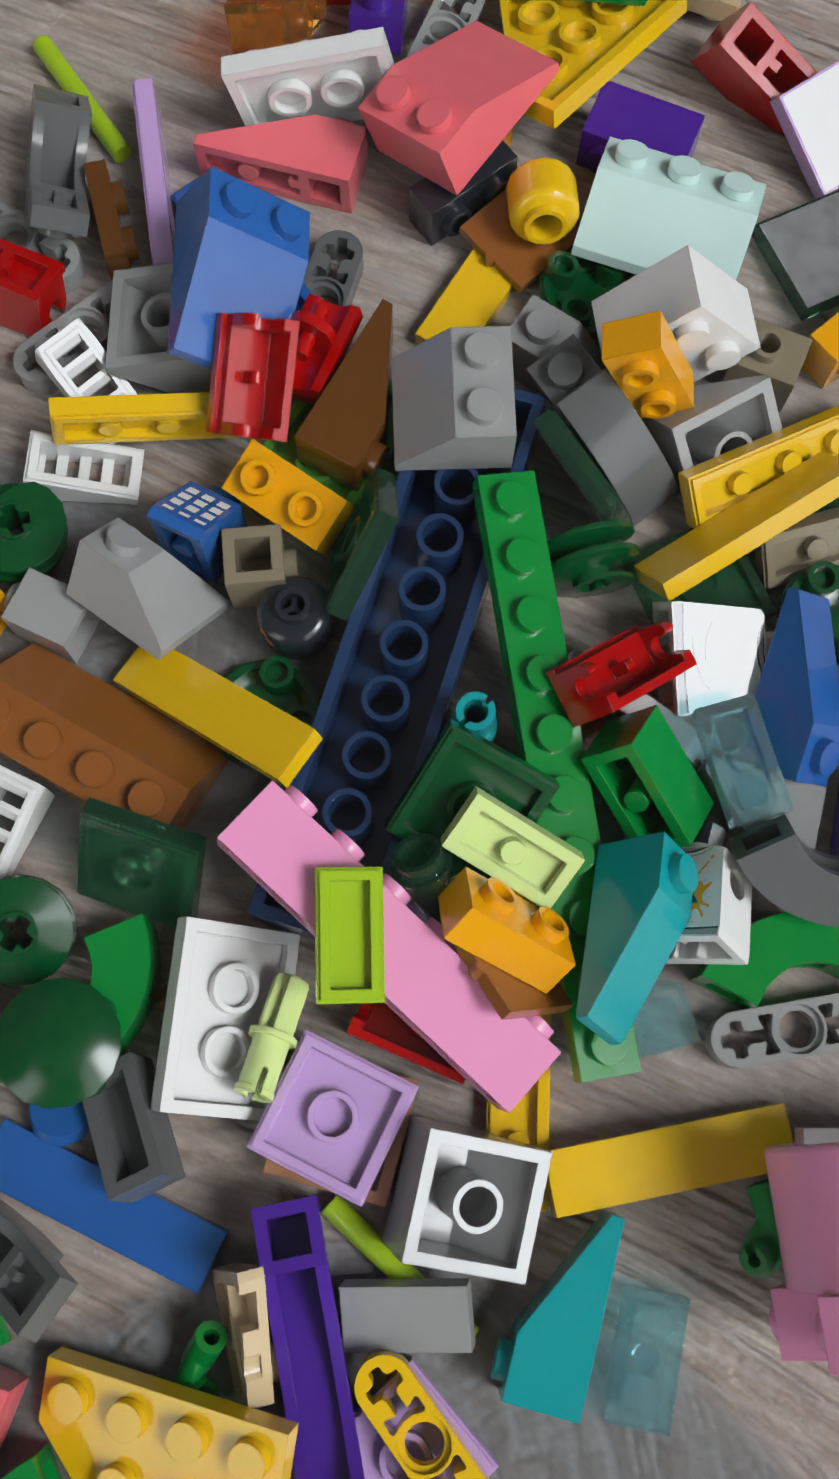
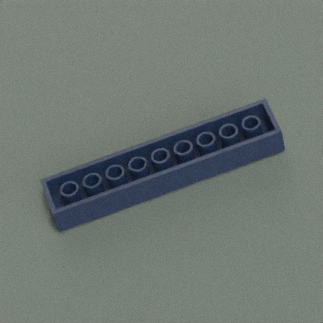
M514 388L517 438L512 468L400 471L395 484L398 522L350 614L312 724V728L323 739L292 782V786L302 792L317 808L318 812L312 818L330 835L336 829L341 830L363 851L364 856L359 862L364 867H383V873L389 875L394 880L407 841L385 830V822L445 727L489 591V581L472 483L477 475L527 471L541 430L547 397ZM257 883L248 909V913L255 921L315 940V937Z

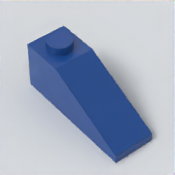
M788 587L735 761L794 782L820 786L827 785L830 774L834 772L839 763V679L829 599Z

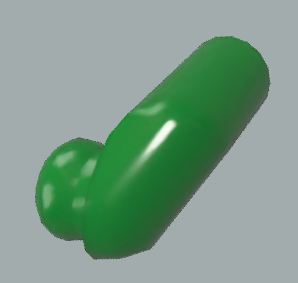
M765 1179L745 1187L756 1220L742 1244L739 1261L743 1270L755 1278L769 1277L775 1274L782 1265L769 1180Z
M209 1320L198 1326L186 1344L173 1381L174 1383L218 1396L217 1385L205 1375L227 1344V1331L221 1323Z

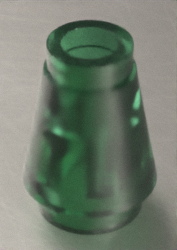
M413 834L403 839L394 848L390 869L391 876L410 895L411 901L425 916L426 920L432 917L441 923L438 896L455 878L452 853L442 847L441 841L432 834Z

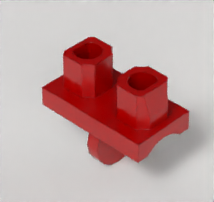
M309 294L301 311L292 312L288 319L300 321L292 393L297 400L315 405L353 346V338L363 319L361 308L358 306H339L329 303L317 295Z

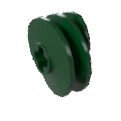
M36 482L0 485V582H21L29 567L46 575L59 564L67 548L68 525L62 502L49 488ZM20 529L21 534L11 535L10 531Z
M627 520L593 522L575 526L548 540L547 544L557 597L579 598L597 596L621 590L636 582L635 575L632 573L611 571L634 561L640 554L638 545L625 542L635 533L634 524Z
M23 874L0 878V983L22 986L38 983L53 975L63 965L74 948L78 928L74 908L60 888L43 878ZM24 916L31 922L27 933L33 940L30 942L25 937L17 944L9 938L13 927L7 920L10 918L15 922Z

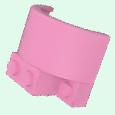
M795 1142L769 1146L765 1149L764 1156L786 1284L770 1289L772 1298L769 1308L770 1327L773 1335L779 1341L782 1361H828L830 1375H839V1142L795 1145Z

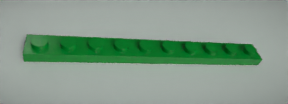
M535 471L477 475L472 483L518 756L523 761L555 778L560 785L536 824L581 851L585 859L582 866L551 908L563 918L569 928V940L576 964L559 981L574 1004L566 1013H562L574 1082L584 1083L639 1073L642 1070L633 1024L622 1044L609 1045L576 1018L598 845H601L589 773L581 761L585 753L580 726L573 728L546 672L568 661Z

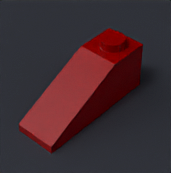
M752 1L722 20L691 60V63L725 99L783 136L785 134L770 101L817 74L816 70Z

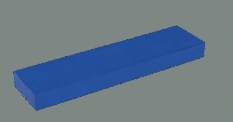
M4 1118L0 1126V1192L196 1294L201 1291L230 1232L229 1230L155 1192L134 1203L109 1201L99 1163L66 1146H52L42 1142L36 1137L32 1129L11 1118Z

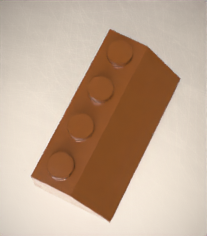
M35 642L0 664L1 758L92 809L93 800L184 831L186 830L229 760L220 753L213 743Z

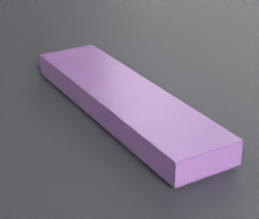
M153 79L133 80L132 93L152 265L173 263L175 221L172 199L170 197L171 188L162 113Z

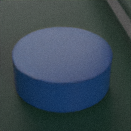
M83 1102L71 1107L51 1109L30 1104L31 1129L36 1137L46 1144L52 1146L71 1145L81 1140L90 1130Z

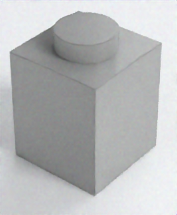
M29 567L22 581L13 584L6 594L3 603L4 613L1 618L17 637L30 643L35 642L58 656L77 664L101 618L66 594L67 584Z

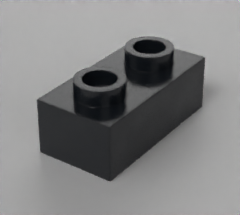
M502 140L458 195L451 193L427 178H423L409 188V221L431 246L446 236L453 237L458 235L460 226L506 189L510 175L517 169L518 156Z

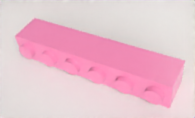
M272 780L217 837V845L315 937L314 869L316 867H364L359 862L363 858L364 853L341 830L336 829L330 835L312 818L318 812L317 808L297 788L289 785L283 791ZM383 873L385 1004L494 1107L510 1113L561 1054V1051L548 1040L554 1031L540 1016L502 1020L478 982L468 975L469 969L463 959L453 951L454 945L443 938L442 924L432 917L425 923L406 906L412 899L410 895L393 878Z

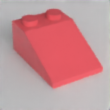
M474 21L392 65L359 105L358 109L378 151L451 193L458 195L559 72L560 68L557 61L478 21Z

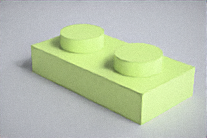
M477 786L440 838L442 847L491 877L500 879L511 889L540 907L552 908L585 861L581 851Z

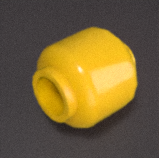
M546 157L531 159L518 166L510 175L506 186L509 221L511 228L517 236L527 242L546 245L565 237L575 227L580 215L576 178L568 165L558 159Z

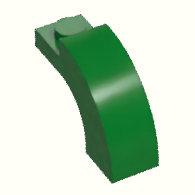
M788 912L772 915L751 924L748 965L700 964L690 981L745 1010L759 1006L770 984L781 973L790 968L816 969L839 980V927L809 922Z
M143 913L84 937L92 965L90 985L103 996L110 999L117 1010V1018L121 1025L122 1047L119 1057L133 1043L145 1025L155 1002L160 981L161 955L158 934L154 921Z

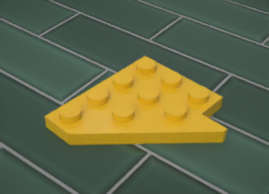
M498 0L502 33L557 61L560 68L559 72L524 115L552 129L558 127L687 12L688 0H647L644 6L579 0Z
M63 1346L48 1356L38 1420L71 1479H290L299 1425L298 1422Z

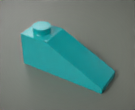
M665 832L598 845L576 1018L609 1045L622 1044L691 918L692 895L698 886L697 867L692 857L686 854Z
M604 1210L515 1319L510 1338H498L493 1355L490 1378L499 1380L498 1391L502 1402L580 1424L625 1218Z

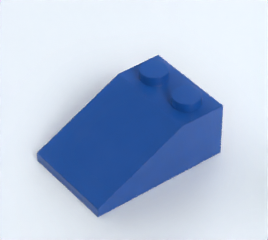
M210 166L177 201L168 353L212 370L217 313L247 312L257 313L259 318L288 319L292 312H295L309 262L310 212Z

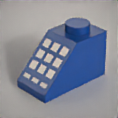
M192 481L152 505L146 515L160 547L193 573L215 584L224 570L221 529L247 527L242 506L236 497L219 486L211 485L207 489Z

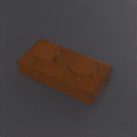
M102 159L83 164L104 258L111 279H113L114 271L131 269V261L139 260L140 255L133 227L122 226L120 215L130 213L122 180L111 181L106 161Z

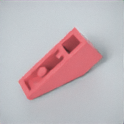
M316 114L196 134L193 142L200 176L212 166L272 195L350 214L352 213L368 164L366 126L354 124L344 118L333 119Z

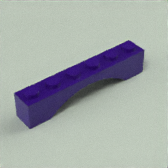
M314 1195L251 1208L259 1266H263L265 1274L267 1310L278 1365L286 1419L299 1423L293 1458L295 1479H365L318 1197Z

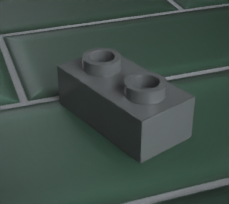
M128 1052L118 1058L113 1075L108 1079L106 1087L99 1095L82 1101L107 1198L109 1201L134 1203L186 1177L168 1113L150 1110L156 1073L151 1058Z

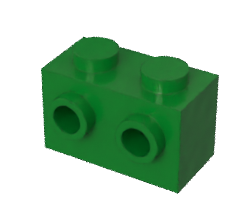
M658 705L608 720L581 758L582 763L628 839L665 832L680 848L690 846L714 805L713 800Z

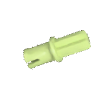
M278 973L274 977L258 1025H251L248 1035L253 1039L238 1082H235L233 1088L239 1095L246 1097L248 1092H252L251 1100L262 1103L273 1102L274 1091L288 1050H295L298 1043L293 1035L309 991V984L302 980V978L287 973Z

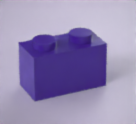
M608 81L601 87L582 129L576 164L588 168L596 174L610 136L621 140H637L650 149L673 156L684 155L692 157L705 115Z

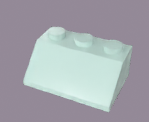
M610 136L593 181L571 255L637 275L689 245L736 280L759 215L767 184L755 181L749 175L742 172L722 171L700 164L699 161L689 156H673L650 149L637 140H621Z

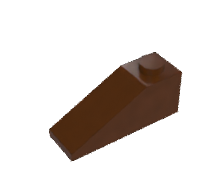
M384 299L380 302L295 434L300 462L356 492L359 491L367 476L375 478L380 473L390 451V448L386 446L393 347V304Z

